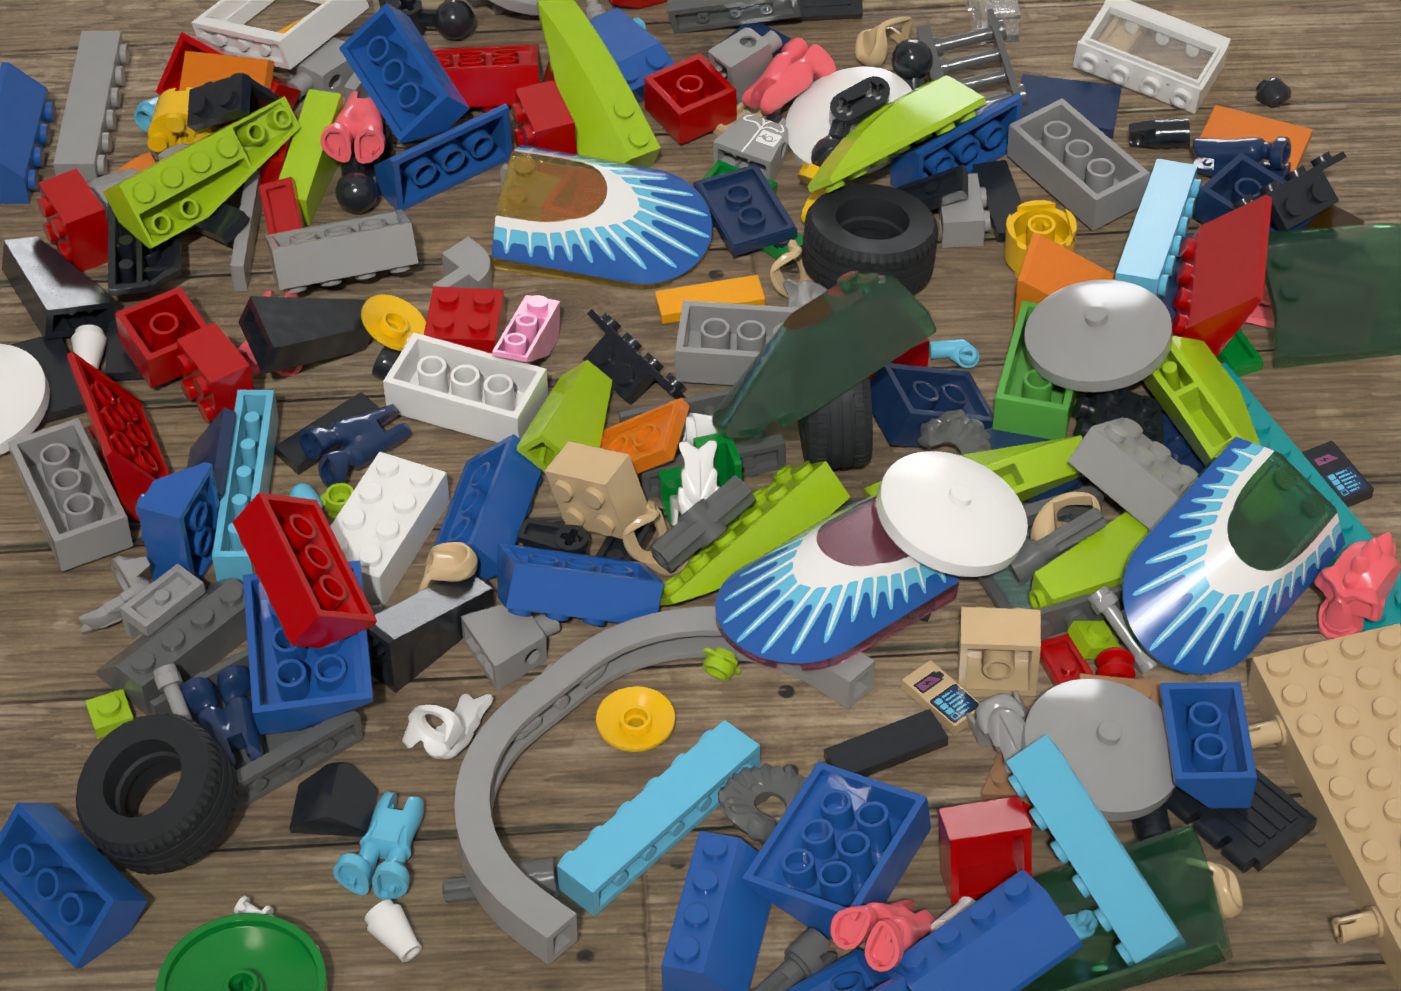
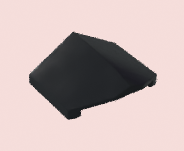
M343 762L328 763L298 785L290 823V833L363 837L368 831L377 804L378 789L353 765Z

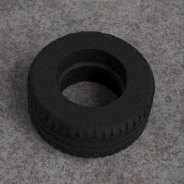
M878 184L845 185L821 195L809 207L805 217L802 263L815 283H819L828 292L838 297L861 303H875L894 296L898 301L916 293L930 280L936 257L939 234L938 224L929 208L918 198L905 191Z
M834 327L828 328V330L821 328L816 329V331L803 330L794 340V380L798 427L804 462L809 461L811 464L826 461L831 469H838V467L840 469L850 468V466L862 467L870 461L873 449L871 389L863 337L860 331L852 327H841L840 329Z
M169 713L140 716L123 723L107 734L86 760L77 785V816L87 836L123 868L147 875L170 873L193 864L206 855L221 840L232 821L238 802L239 781L237 770L227 752L207 731L192 719ZM181 770L178 786L168 801L152 813L134 817L136 804L143 791L160 776L172 771Z

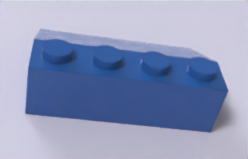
M360 560L350 561L348 563L363 591ZM256 573L243 575L252 712L259 735L300 730L374 702L367 629L323 648L291 646Z
M818 761L742 877V882L807 927L813 928L823 936L832 939L830 926L832 919L839 911L851 906H865L871 902H887L931 830L928 799L926 796Z

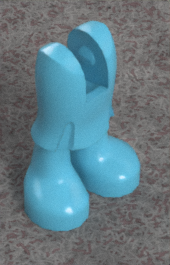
M386 791L381 796L375 806L368 831L360 840L361 849L358 855L355 853L342 854L334 865L333 875L343 887L362 896L367 895L372 884L374 894L382 900H392L406 894L410 883V875L405 867V862L411 856V844L423 819L424 800L416 796L408 797L402 811L396 809V793ZM378 859H385V861L378 865L376 868Z

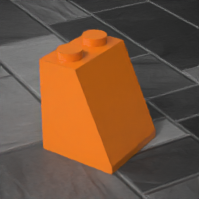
M1033 233L1017 280L1014 328L1022 300L1040 303L1052 293L1066 286L1090 280H1114V274L1047 237Z

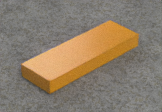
M758 275L655 291V302L662 324L680 321L683 300L765 305V296Z

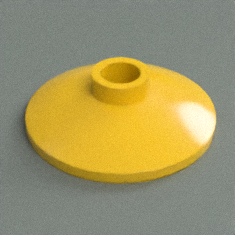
M386 294L372 296L365 302L361 310V319L366 330L375 340L388 348L402 351L413 333L424 335L426 320L413 305L399 297Z
M640 686L626 687L611 693L601 702L596 714V725L600 736L609 745L623 751L641 752L653 749L668 739L675 726V711L671 702L654 689Z

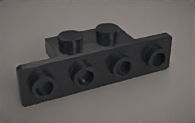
M1328 151L1310 161L1313 166L1310 170L1306 171L1305 167L1301 166L1285 175L1288 182L1280 185L1279 181L1275 180L1259 189L1261 197L1265 195L1272 197L1271 217L1280 233L1291 229L1339 202L1323 170L1346 158L1347 156L1344 151L1333 157ZM1250 194L1235 202L1233 206L1237 209L1254 201V198Z
M593 309L587 313L606 334L583 360L590 361L612 379L611 387L626 402L632 405L655 379L676 399L687 398L682 393L686 387L671 373L666 377L660 373L664 366L649 352L645 356L640 354L638 351L643 346L628 332L621 336L617 332L621 325L607 312L602 317Z

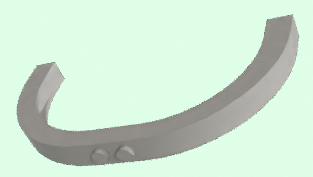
M715 606L678 608L648 614L615 625L587 639L557 662L549 664L530 683L521 686L481 727L467 750L456 782L454 810L458 854L463 873L473 894L484 911L503 931L547 965L551 964L578 941L577 914L540 888L514 864L496 834L492 821V810L501 782L519 755L539 736L608 683L623 675L654 664L678 659L706 657L702 653L704 648L714 650L716 647H721L732 652L738 660L759 663L795 676L842 706L850 709L874 688L875 661L854 647L833 658L812 663H784L759 657L744 650L726 635L718 622Z

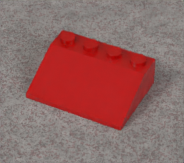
M538 44L431 49L469 107H481L482 111H490L503 104H515V89L540 83Z
M1265 195L1205 223L1197 229L1191 238L1187 237L1183 241L1179 251V256L1182 257V265L1176 276V281L1179 282V290L1173 302V307L1177 308L1176 316L1172 321L1173 336L1204 341L1215 357H1217L1261 303L1264 292L1272 197Z
M71 351L67 354V358L85 412L91 424L88 427L89 432L100 447L98 455L108 468L110 473L108 479L112 487L117 491L120 504L127 518L130 520L135 518L140 522L139 516L136 514V505L139 497L142 494H146L154 480L170 475L162 451L141 400Z

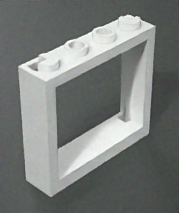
M220 0L191 23L197 37L204 38L238 57L267 59L274 61V66L291 70L367 10L369 5L367 0H304L321 5L287 32L279 33L244 25L275 0Z

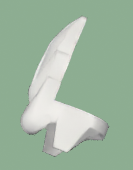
M715 440L708 441L700 448H696L688 442L679 443V449L684 458V468L681 471L682 487L678 488V495L670 496L671 524L673 526L678 522L679 512L681 514L685 513L702 498L706 499L720 487L717 486V470L713 467V458L717 449V442Z
M463 694L459 698L454 712L436 705H420L415 707L408 716L409 723L402 741L407 748H411L422 740L426 752L432 758L452 759L470 743L475 730L481 723L480 720L483 714L492 704L493 697L491 694H486L473 699L469 694ZM425 715H435L444 722L441 726L434 729L426 721Z

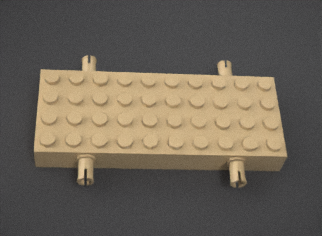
M1398 623L1253 657L1247 688L1265 721L1248 725L1252 749L1276 743L1310 813L1317 818L1316 825L1360 911L1357 914L1333 918L1332 927L1335 937H1338V943L1340 945L1346 944L1349 941L1372 936L1399 991H1401V625Z

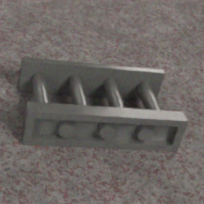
M993 8L987 10L989 27L939 39V36L932 37L929 24L916 27L918 39L929 46L933 55V65L927 74L929 82L945 75L949 76L950 72L999 61L1002 68L1000 70L956 81L972 90L1006 82L1009 91L984 97L987 103L977 109L1017 93L1023 96L1022 105L1028 104L1024 84H1017L1003 41L1007 39L1003 20L997 21ZM988 40H993L995 47L948 60L945 57H938L943 55V51ZM1022 106L1021 119L1024 118L1023 106Z
M761 382L683 398L690 405L687 416L689 413H698L724 418L743 417L751 440L735 443L742 462V478L776 471L785 466V441L782 434L766 436L757 413L762 412ZM671 401L619 412L620 423ZM680 449L681 455L674 456V460L639 473V482L646 499L659 496L658 471L684 466V458Z

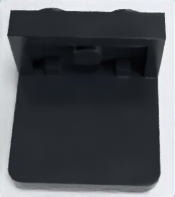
M235 73L231 77L206 82L202 86L189 90L187 126L194 131H199L249 115V112H254L281 97L273 93L271 89L253 80L249 75Z
M1121 388L1104 392H1087L1085 396L1081 395L1077 399L1073 410V415L1076 416L1077 420L1074 436L1081 435L1084 438L1092 426L1123 417L1138 423L1143 429L1142 433L1152 442L1156 441L1164 445L1162 406L1152 397L1141 396Z

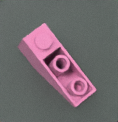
M526 295L493 349L492 356L522 362H530L549 356L559 338L560 301L547 299L540 295Z

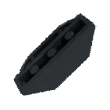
M108 202V292L110 296L150 293L182 275L181 232L149 249L119 223Z

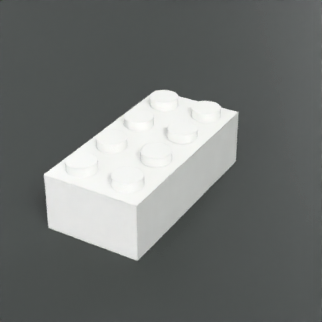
M418 333L412 334L383 380L386 406L394 404L399 410L398 415L497 443L512 434L521 440L548 397L547 369L492 356L491 353Z
M379 452L330 527L347 561L360 560L363 593L368 603L382 604V607L385 606L450 503L447 472Z

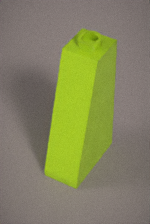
M309 89L298 120L301 127L293 135L279 180L288 177L295 179L304 225L311 224L340 161L330 157L322 149L320 143L324 128L334 123L343 108L342 94Z
M588 360L562 374L517 444L516 450L544 472L568 441L600 448L613 380Z
M1126 511L1108 523L1105 528L1081 541L1034 573L1032 587L1029 591L1031 607L1033 610H1037L1096 592L1105 585L1110 588L1123 584L1130 558L1151 530Z

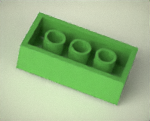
M1022 300L995 397L993 429L1051 440L1066 438L1078 391L1055 385L1042 377L1031 365L1026 353L1025 326L1030 314L1039 303Z

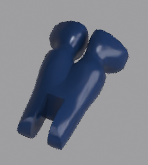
M1279 136L1273 142H1266L1258 137L1238 139L1196 138L1193 141V152L1200 156L1193 162V165H1198L1197 174L1214 177L1240 153L1248 156L1286 181L1285 175L1291 172V162H1288L1291 155V142L1288 137Z
M390 404L361 415L336 420L328 429L319 426L306 427L300 431L299 441L304 454L309 459L315 460L322 457L319 461L318 471L323 484L328 488L336 483H345L349 467L353 469L365 467L376 458L379 452L385 453L412 436V432L407 423L399 424L383 432L381 427L392 421L399 414V410L395 405ZM337 445L343 447L342 449L330 451Z
M238 664L223 669L217 678L219 694L225 704L224 709L218 706L214 687L207 678H192L180 687L188 710L197 715V723L227 752L236 770L234 751L245 748L246 755L251 762L264 755L252 712V702L247 698L251 690L250 671L247 667Z

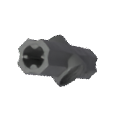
M736 475L732 476L706 499L702 498L677 519L679 522L653 542L649 547L652 557L661 567L669 573L672 572L699 548L703 549L728 528L726 525L739 516L748 506L752 505L751 503L756 499L751 488Z

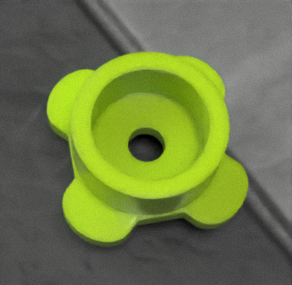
M333 484L320 496L323 501V507H326L329 511L330 519L335 520L353 493L354 489L349 484Z
M716 647L714 650L710 648L703 649L702 653L706 656L702 669L707 674L722 681H730L733 674L740 675L741 669L737 667L738 661L732 652L721 647Z

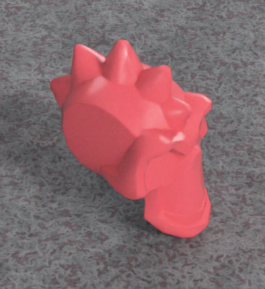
M1386 532L1370 541H1357L1350 545L1333 566L1323 568L1316 577L1315 585L1326 596V599L1320 604L1318 612V628L1326 638L1334 639L1360 633L1364 628V618L1374 622L1381 619L1384 612L1385 599L1393 589L1400 572V564L1396 559V544L1393 543L1390 532Z

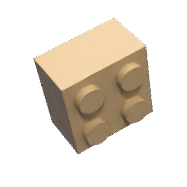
M568 441L544 471L566 525H578L587 531L623 539V532L626 526L635 518L646 514L644 509L647 501L629 454Z
M961 607L958 684L969 694L995 695L998 693H1008L1014 695L1013 691L1017 690L1020 696H1036L1041 650V610Z

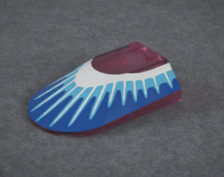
M877 495L852 502L736 570L725 580L719 589L715 603V621L719 632L727 643L736 651L755 662L773 668H778L779 663L801 665L802 671L819 670L848 660L954 601L957 597L959 580L956 575L937 571L918 562L898 547L881 524L876 507Z

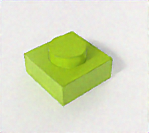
M1073 621L1067 630V633L1084 659H1096L1102 651L1111 647H1120L1104 621Z
M123 689L85 700L97 739L105 737L123 723L134 719Z

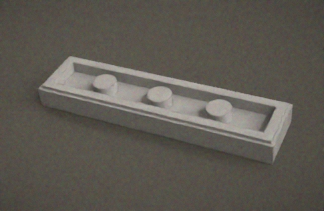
M255 171L244 182L240 210L245 212L250 221L237 234L234 240L230 270L235 291H248L262 209V200L258 186L262 184L260 171Z

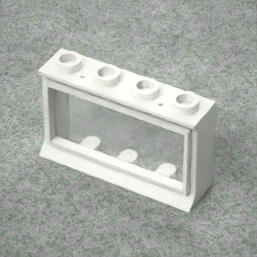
M1105 0L1103 7L1090 27L1077 43L1073 67L1195 114L1224 67L1231 39L1131 0Z

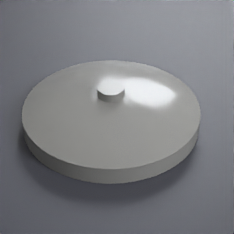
M1103 279L1075 283L1059 289L1046 297L1030 314L1025 326L1024 337L1026 353L1031 365L1046 380L1070 390L1104 392L1130 386L1152 374L1168 356L1172 345L1173 333L1169 311L1155 294L1133 283Z
M1078 679L1059 684L1046 691L1038 698L1029 711L1022 731L1021 749L1024 750L1048 734L1058 745L1107 821H1127L1143 817L1163 805L1174 791L1176 785L1173 780L1163 710L1142 693L1123 684L1108 680Z

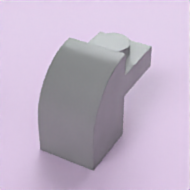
M469 236L442 253L444 278L434 283L433 286L493 289L489 254Z

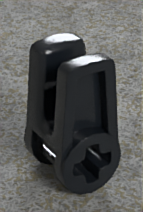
M529 518L523 522L519 529L518 540L524 547L590 555V552L586 549L589 544L588 532L581 526Z

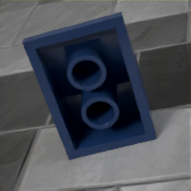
M1240 153L1200 188L1194 218L1203 224L1208 223L1235 210L1233 204L1252 194L1254 200L1261 197L1259 189L1273 181L1278 180L1280 185L1288 181L1243 153ZM1323 211L1283 233L1279 232L1272 217H1270L1268 244L1284 247Z
M882 362L870 381L872 413L890 445L920 448L921 445L917 439L921 436V424L927 423L931 418H939L947 411L963 410L967 417L982 422L984 430L993 426L994 414L968 371Z

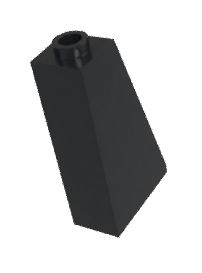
M38 236L4 240L2 271L45 340L72 336L75 330L82 325H95L100 327L103 332L108 331V323L113 322L115 300Z
M250 296L239 320V325L261 373H271L363 351L372 337L364 327L361 319V310L366 300Z
M475 575L458 582L440 581L376 614L377 622L374 626L367 629L371 675L397 693L463 639L461 616L494 607V592L489 582Z

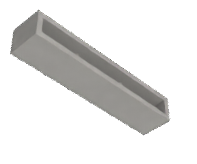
M81 31L53 162L56 176L76 168L86 182L87 180L107 174L106 152H111L112 150L110 131L116 129L115 108H119L121 104L119 86H124L125 84L124 64L129 63L128 44H123L121 31Z

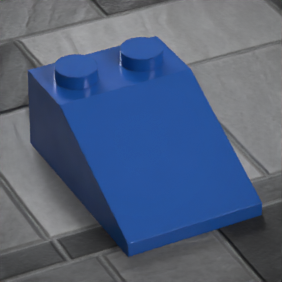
M617 7L590 20V23L619 67L635 99L640 103L644 101V77L675 63L655 37Z

